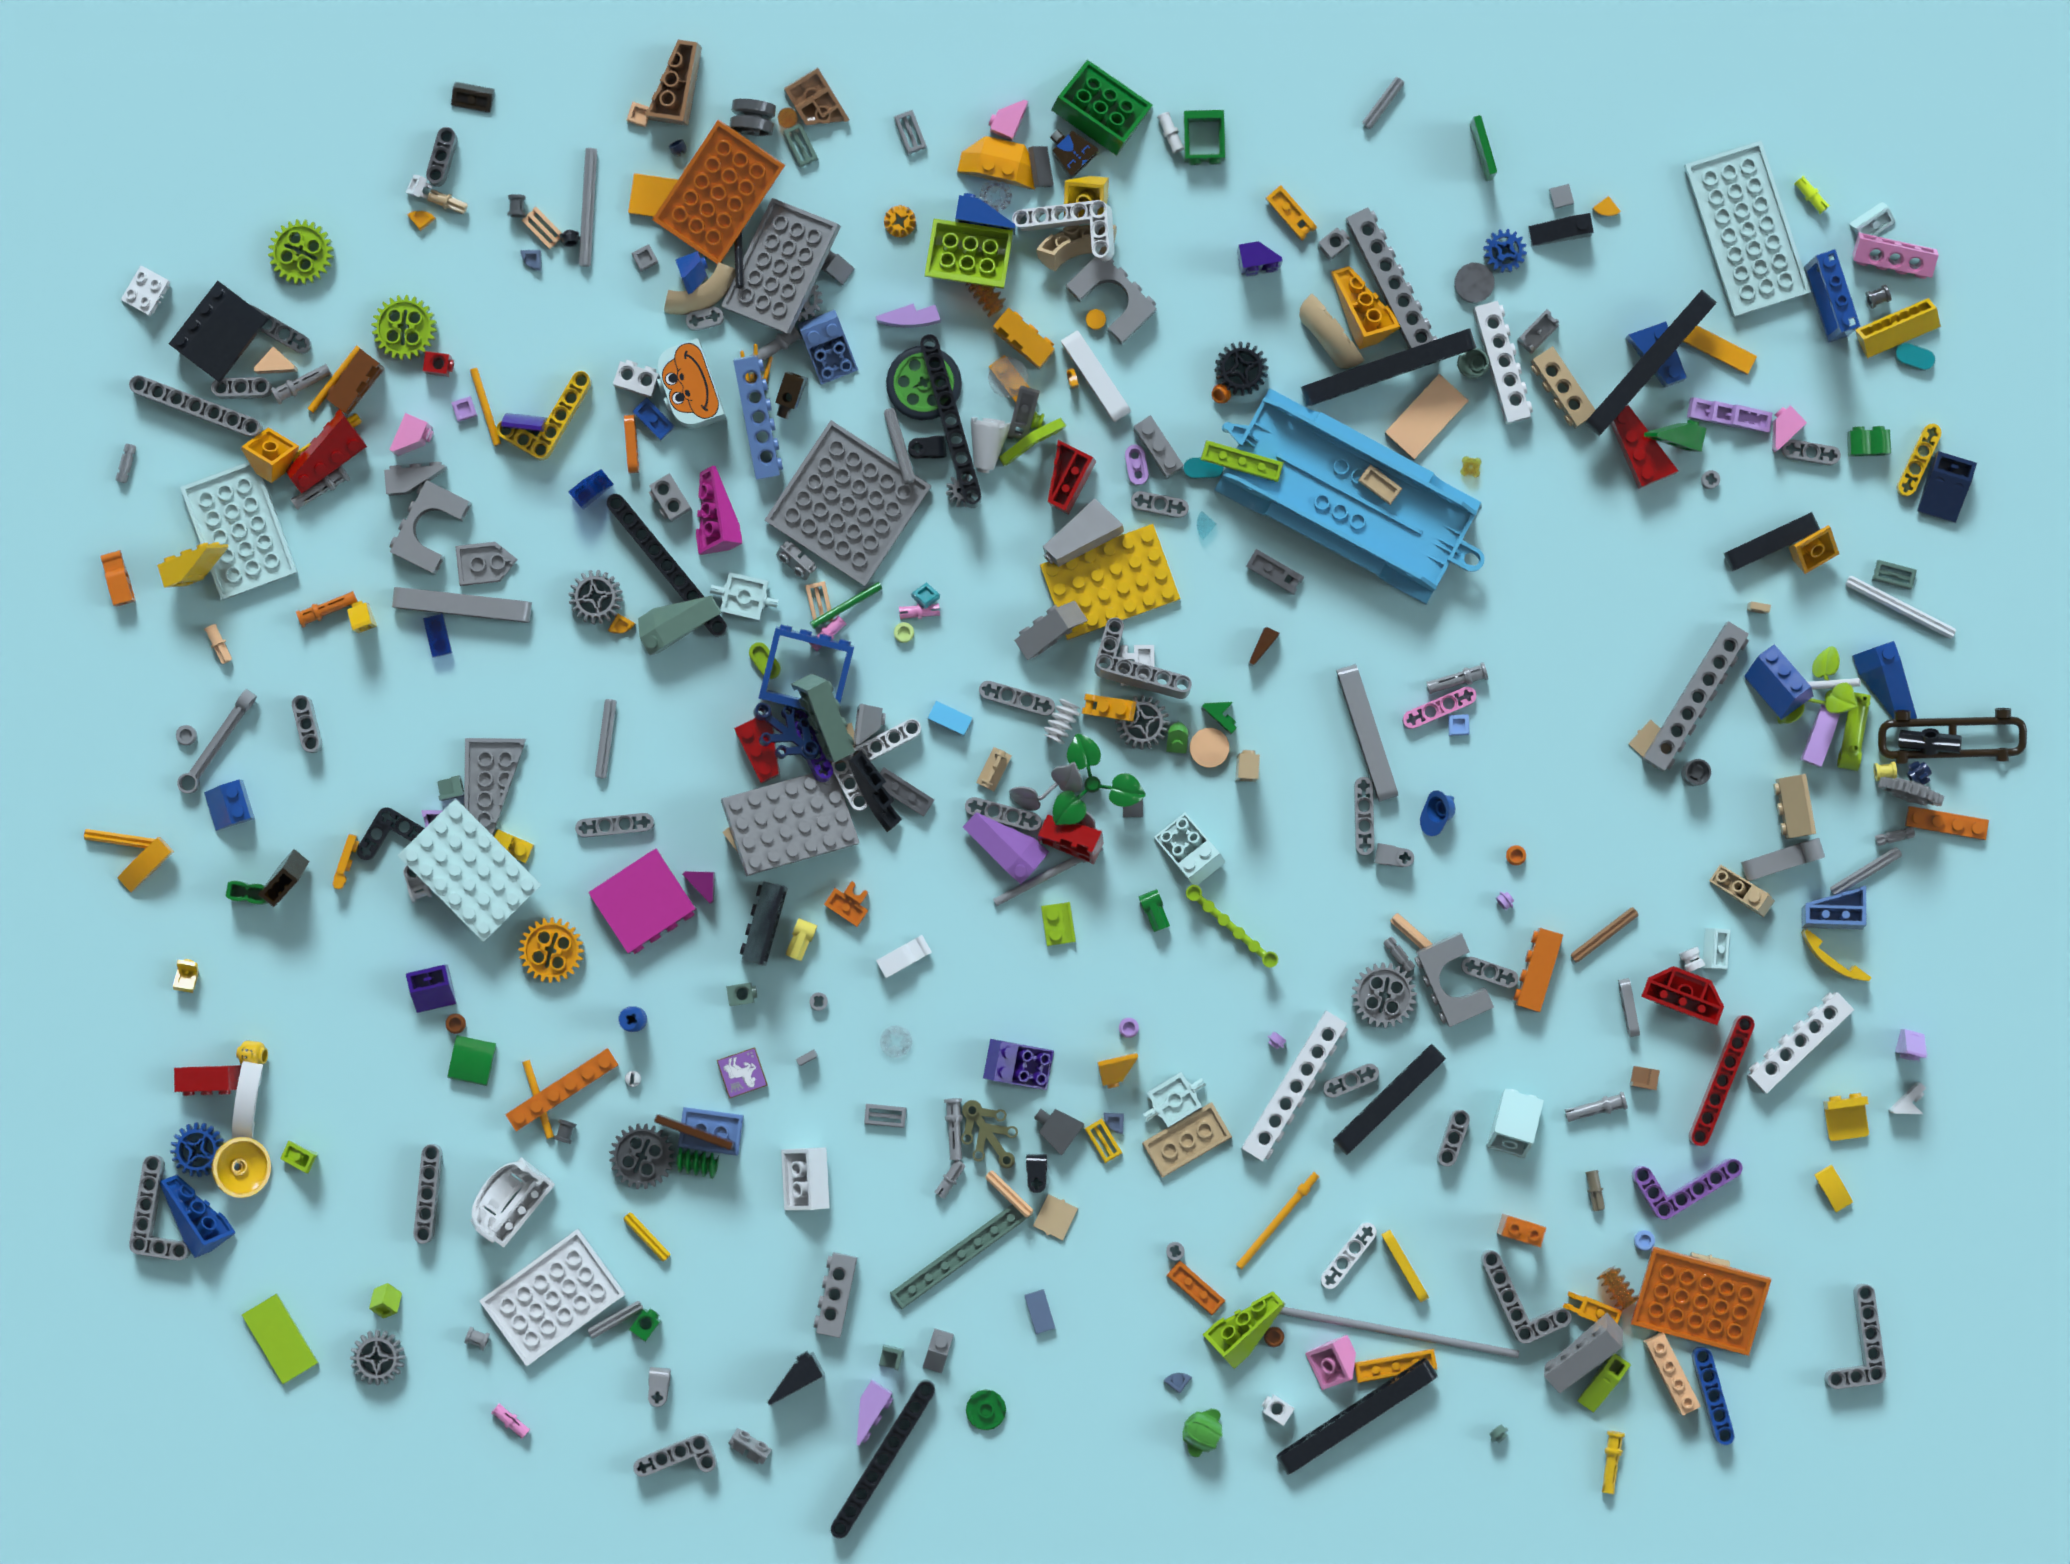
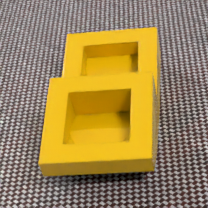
M1832 1165L1814 1174L1821 1190L1825 1193L1835 1212L1853 1203L1847 1189Z

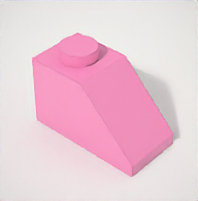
M1022 100L998 110L996 115L992 114L988 124L991 126L990 132L1013 141L1027 109L1028 101Z
M1791 405L1787 409L1782 407L1775 414L1777 418L1773 421L1772 450L1774 452H1777L1807 424Z

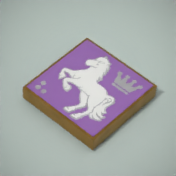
M755 1047L716 1060L729 1099L768 1086Z

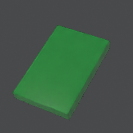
M1474 116L1470 123V128L1487 182L1493 180L1498 171L1482 116Z

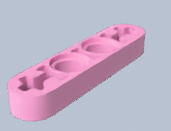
M1463 687L1414 708L1404 714L1403 724L1409 729H1414L1468 706L1476 700V691L1472 687ZM1465 690L1468 693L1471 692L1473 695L1470 697L1471 701L1463 699L1460 701L1462 705L1458 706V700L1454 694H1458V697L1464 695ZM1446 698H1451L1454 701L1452 709H1446L1443 706V701ZM1427 706H1433L1436 709L1434 717H1427L1424 711ZM1420 709L1425 721L1421 722V718L1415 721V725L1407 723L1408 715L1417 716L1419 715L1417 710Z

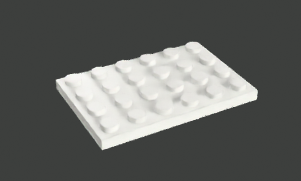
M577 1229L479 1301L527 1367L624 1296L625 1292L581 1231Z

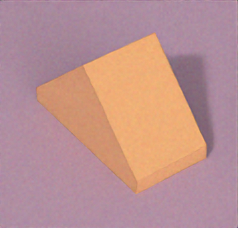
M272 347L254 367V372L257 374L298 372L297 367L275 347Z

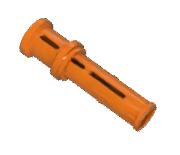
M351 591L323 604H312V607L303 611L297 610L296 614L302 628H304L306 624L315 620L321 621L323 616L358 601L354 592Z

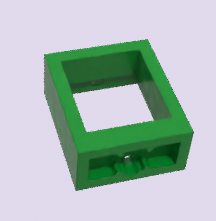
M1224 110L1184 111V162H1189V165H1200L1201 162L1217 165L1221 164V161H1225ZM1189 122H1218L1219 154L1190 155Z

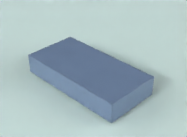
M1044 1289L1025 1294L1036 1334L1055 1329Z

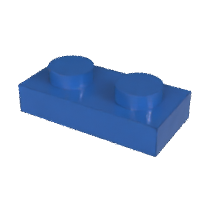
M647 397L632 411L660 440L675 427Z

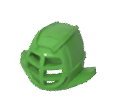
M1211 1408L1204 1412H1195L1184 1422L1182 1439L1187 1443L1188 1452L1191 1456L1199 1457L1203 1451L1209 1452L1217 1447V1443L1223 1435L1222 1425L1218 1422L1221 1417L1219 1410Z

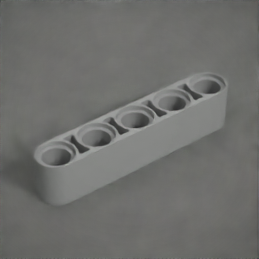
M436 1144L425 1146L421 1153L414 1224V1239L421 1244L431 1241L435 1232L442 1162V1149ZM431 1147L437 1151V1156L434 1159H430L427 1155V1151ZM427 1168L434 1170L435 1176L433 1179H428L425 1176ZM425 1188L432 1190L433 1196L431 1199H426L423 1196ZM424 1208L431 1212V1216L427 1220L421 1216V1211ZM423 1228L429 1232L426 1240L421 1239L419 1236V1231Z

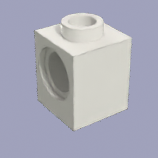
M1274 1394L1271 1397L1267 1396L1262 1404V1407H1264L1263 1413L1283 1426L1294 1411L1293 1406ZM1279 1403L1282 1405V1411L1279 1414L1271 1412L1273 1404Z

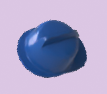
M1434 790L1429 794L1420 816V826L1426 835L1437 836L1443 830L1446 822L1453 818L1456 810L1453 796H1447L1439 790Z

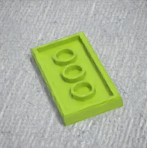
M278 1294L273 1295L242 1314L282 1384L319 1363Z

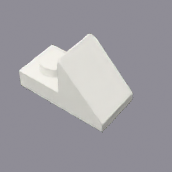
M1916 1082L1888 1111L1894 1114H1923L1912 1102H1917L1924 1096L1923 1091L1926 1087L1921 1082Z

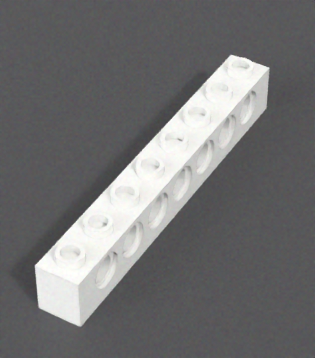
M1328 1011L1324 1012L1241 1147L1243 1150L1261 1161L1265 1158L1267 1160L1270 1158L1274 1151L1271 1147L1275 1141L1279 1143L1285 1132L1282 1129L1285 1124L1290 1125L1294 1119L1293 1111L1296 1106L1301 1107L1306 1099L1303 1096L1307 1089L1310 1091L1316 1083L1315 1075L1317 1072L1321 1074L1327 1064L1324 1062L1328 1055L1332 1056L1335 1052L1337 1039H1342L1348 1030L1345 1027L1347 1025L1346 1022ZM1326 1029L1331 1030L1333 1033V1038L1330 1041H1325L1322 1038V1033ZM1318 1046L1322 1049L1323 1053L1320 1058L1312 1056L1311 1051L1314 1047ZM1304 1064H1309L1312 1067V1072L1307 1076L1301 1072V1067ZM1294 1081L1301 1083V1090L1297 1093L1292 1092L1290 1089V1085ZM1284 1098H1288L1291 1102V1106L1287 1110H1283L1280 1107V1101ZM1276 1115L1280 1118V1124L1277 1127H1272L1269 1124V1119ZM1267 1133L1270 1136L1267 1144L1259 1142L1260 1134Z

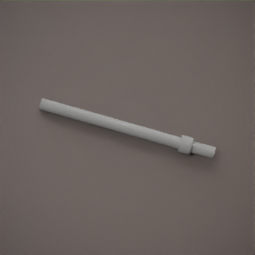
M1072 857L993 900L996 906L1074 865L1082 861L1085 863L1086 861Z

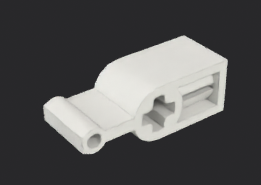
M923 935L876 961L885 977L888 978L932 953Z

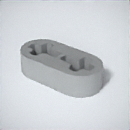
M717 307L698 310L687 315L686 324L693 331L716 327L723 322L724 315ZM712 312H716L717 315L720 314L716 322L713 319L706 320V317L712 316ZM694 316L697 319H704V321L698 322V326L690 324Z

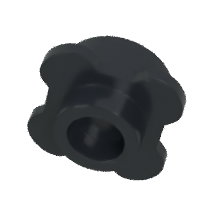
M566 230L559 234L561 242L566 247L575 246L579 243L578 240H580L578 231Z

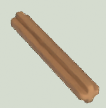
M1633 907L1628 909L1571 953V958L1575 962L1582 960L1638 917V912Z

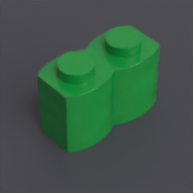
M1863 426L1852 427V431L1847 432L1848 456H1883L1891 454L1890 429H1885V426H1873L1872 430H1865Z
M241 881L228 882L226 897L228 899L241 902L248 901L261 905L268 904L258 895L265 885L248 884Z

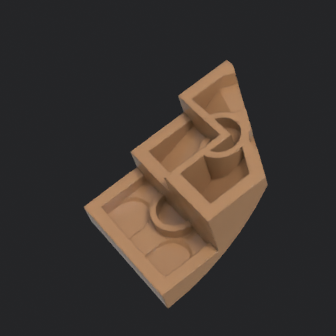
M818 67L784 88L806 125L849 121L848 116Z

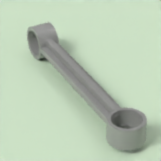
M246 689L235 703V707L189 773L182 774L178 778L177 785L180 791L183 793H194L198 790L200 786L199 778L242 716L254 704L257 696ZM186 776H191L195 780V787L189 791L185 790L182 786L183 778Z

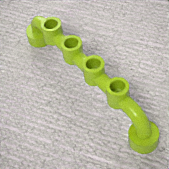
M1190 885L1186 889V897L1189 900L1197 901L1202 906L1204 912L1213 915L1219 925L1229 929L1234 938L1240 939L1248 946L1250 952H1255L1261 957L1264 966L1272 968L1277 965V954L1271 951L1266 952L1261 948L1258 941L1252 940L1245 934L1243 928L1237 927L1230 920L1227 914L1221 913L1212 901L1206 900L1202 896V890L1199 886Z

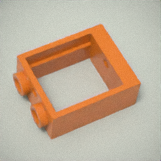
M1502 1214L1497 1233L1541 1247L1546 1227Z

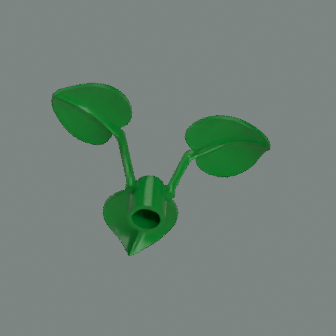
M1076 734L1068 747L1067 760L1069 764L1075 762L1078 770L1087 768L1088 778L1084 783L1085 790L1077 797L1070 790L1060 793L1053 805V820L1056 825H1072L1080 822L1086 815V805L1079 799L1087 792L1095 793L1100 788L1110 789L1109 800L1119 807H1127L1140 802L1146 793L1139 781L1128 773H1121L1115 776L1112 786L1102 785L1097 777L1092 776L1090 766H1095L1100 762L1101 752L1098 745L1091 738L1082 734Z

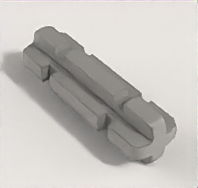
M125 444L123 451L125 453L122 454L118 468L120 471L116 475V481L126 483L129 477L127 474L130 473L134 458L132 455L136 451V446L132 444Z
M1913 827L1904 828V830L1900 829L1885 833V835H1876L1875 841L1877 846H1881L1886 843L1905 840V838L1915 837V831Z
M1389 937L1384 941L1385 947L1391 950L1390 953L1399 965L1402 964V969L1407 971V973L1415 967L1414 963L1408 960L1409 957L1400 945L1397 946L1396 940L1393 937Z

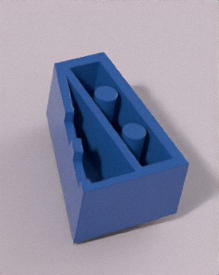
M1665 321L1628 334L1626 340L1631 343L1638 355L1643 357L1668 328L1667 322ZM1677 349L1654 374L1664 388L1682 382L1687 378Z

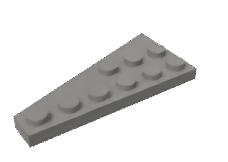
M465 738L464 807L492 835L494 834L526 739Z

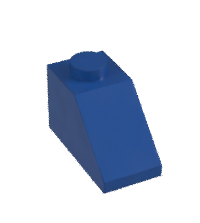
M698 251L675 259L688 295L693 293L707 278L705 269H708L705 257L700 258Z

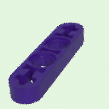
M795 710L794 719L795 717L797 719L808 718L805 712ZM795 721L797 736L801 738L802 731H798V721ZM810 725L811 738L819 746L820 758L806 759L816 780L827 782L833 774V767L830 761L826 759L815 736L816 733ZM821 768L823 771H827L826 776L824 775V773H819Z

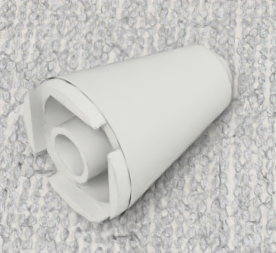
M971 417L974 467L978 468V472L989 473L990 470L995 468L1008 435L1010 423L1005 424V421L983 418L982 421L977 420L978 417Z

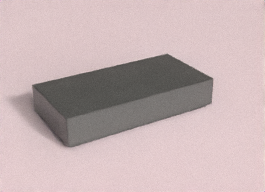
M1029 147L1034 187L1054 186L1048 147Z

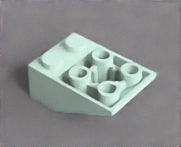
M1186 812L1154 837L1192 885L1200 884L1226 863L1219 851Z

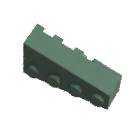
M809 674L791 684L793 690H798L801 696L798 699L801 707L804 706L805 710L809 712L810 716L807 718L809 724L814 730L818 731L815 736L826 759L835 763L854 753V741L847 732V722L840 714L839 709L841 707L838 700L834 698L832 693L834 689L831 682L814 674Z

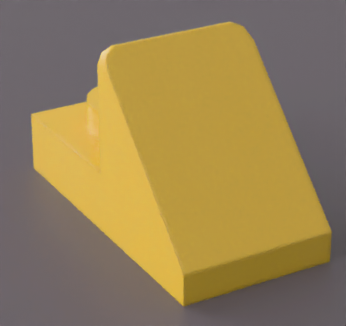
M497 829L494 834L496 840L515 859L527 863L534 844Z

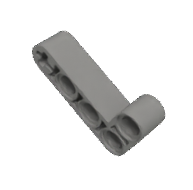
M1815 838L1743 861L1741 864L1747 881H1751L1824 858L1825 854L1820 839Z
M698 1433L640 1457L634 1463L633 1469L636 1475L644 1477L694 1456L699 1469L703 1472H710L716 1466L717 1458L709 1438L705 1434ZM702 1438L705 1441V1447L697 1448L694 1444L695 1439ZM676 1447H685L686 1455H677ZM665 1454L668 1459L667 1463L660 1464L657 1461V1455ZM650 1457H652L653 1464L648 1466L645 1472L643 1469L638 1468L641 1462L643 1464L650 1463ZM704 1457L712 1459L713 1465L711 1467H705L702 1464Z

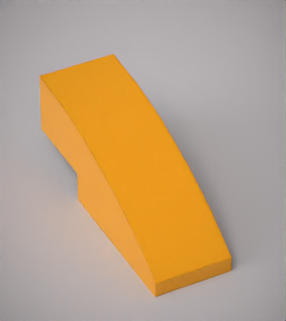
M157 837L117 878L130 892H133L174 851L161 837Z

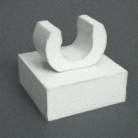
M413 175L405 193L414 197L427 198L428 196L423 193V188L431 189L432 185L426 183V178L420 175Z

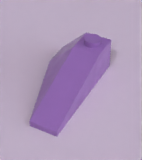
M978 812L963 826L1020 884L1031 875L1049 853L1035 838L1018 832L1016 829L1009 828Z

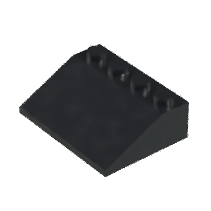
M217 280L170 341L169 345L220 383L269 319Z
M763 881V885L759 884L756 896L759 897L758 903L753 904L750 914L754 916L752 924L748 923L745 932L748 939L746 943H742L740 950L743 960L764 966L767 965L788 890L787 887Z

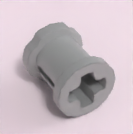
M470 1327L464 1343L478 1346L483 1351L490 1333L484 1334Z

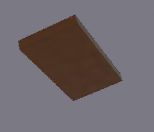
M656 1114L655 1123L728 1150L734 1147L735 1142L670 1117Z

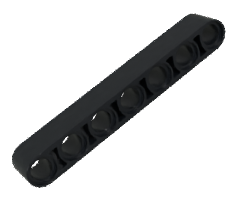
M1433 1044L1429 1045L1332 1141L1348 1155L1446 1057Z

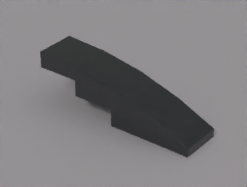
M861 750L848 762L865 801L885 831L888 832L902 819L890 805L894 801L893 798L882 786L886 780Z

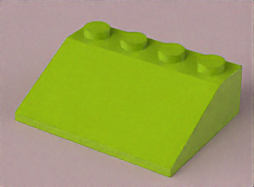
M933 219L924 277L1004 289L1013 230Z

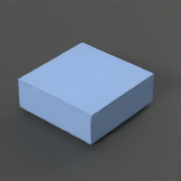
M1469 714L1448 715L1449 736L1470 734Z

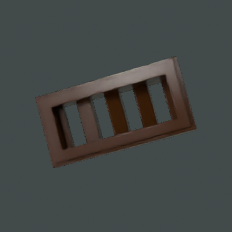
M1268 627L1263 629L1249 660L1250 666L1257 663L1280 634L1279 632Z

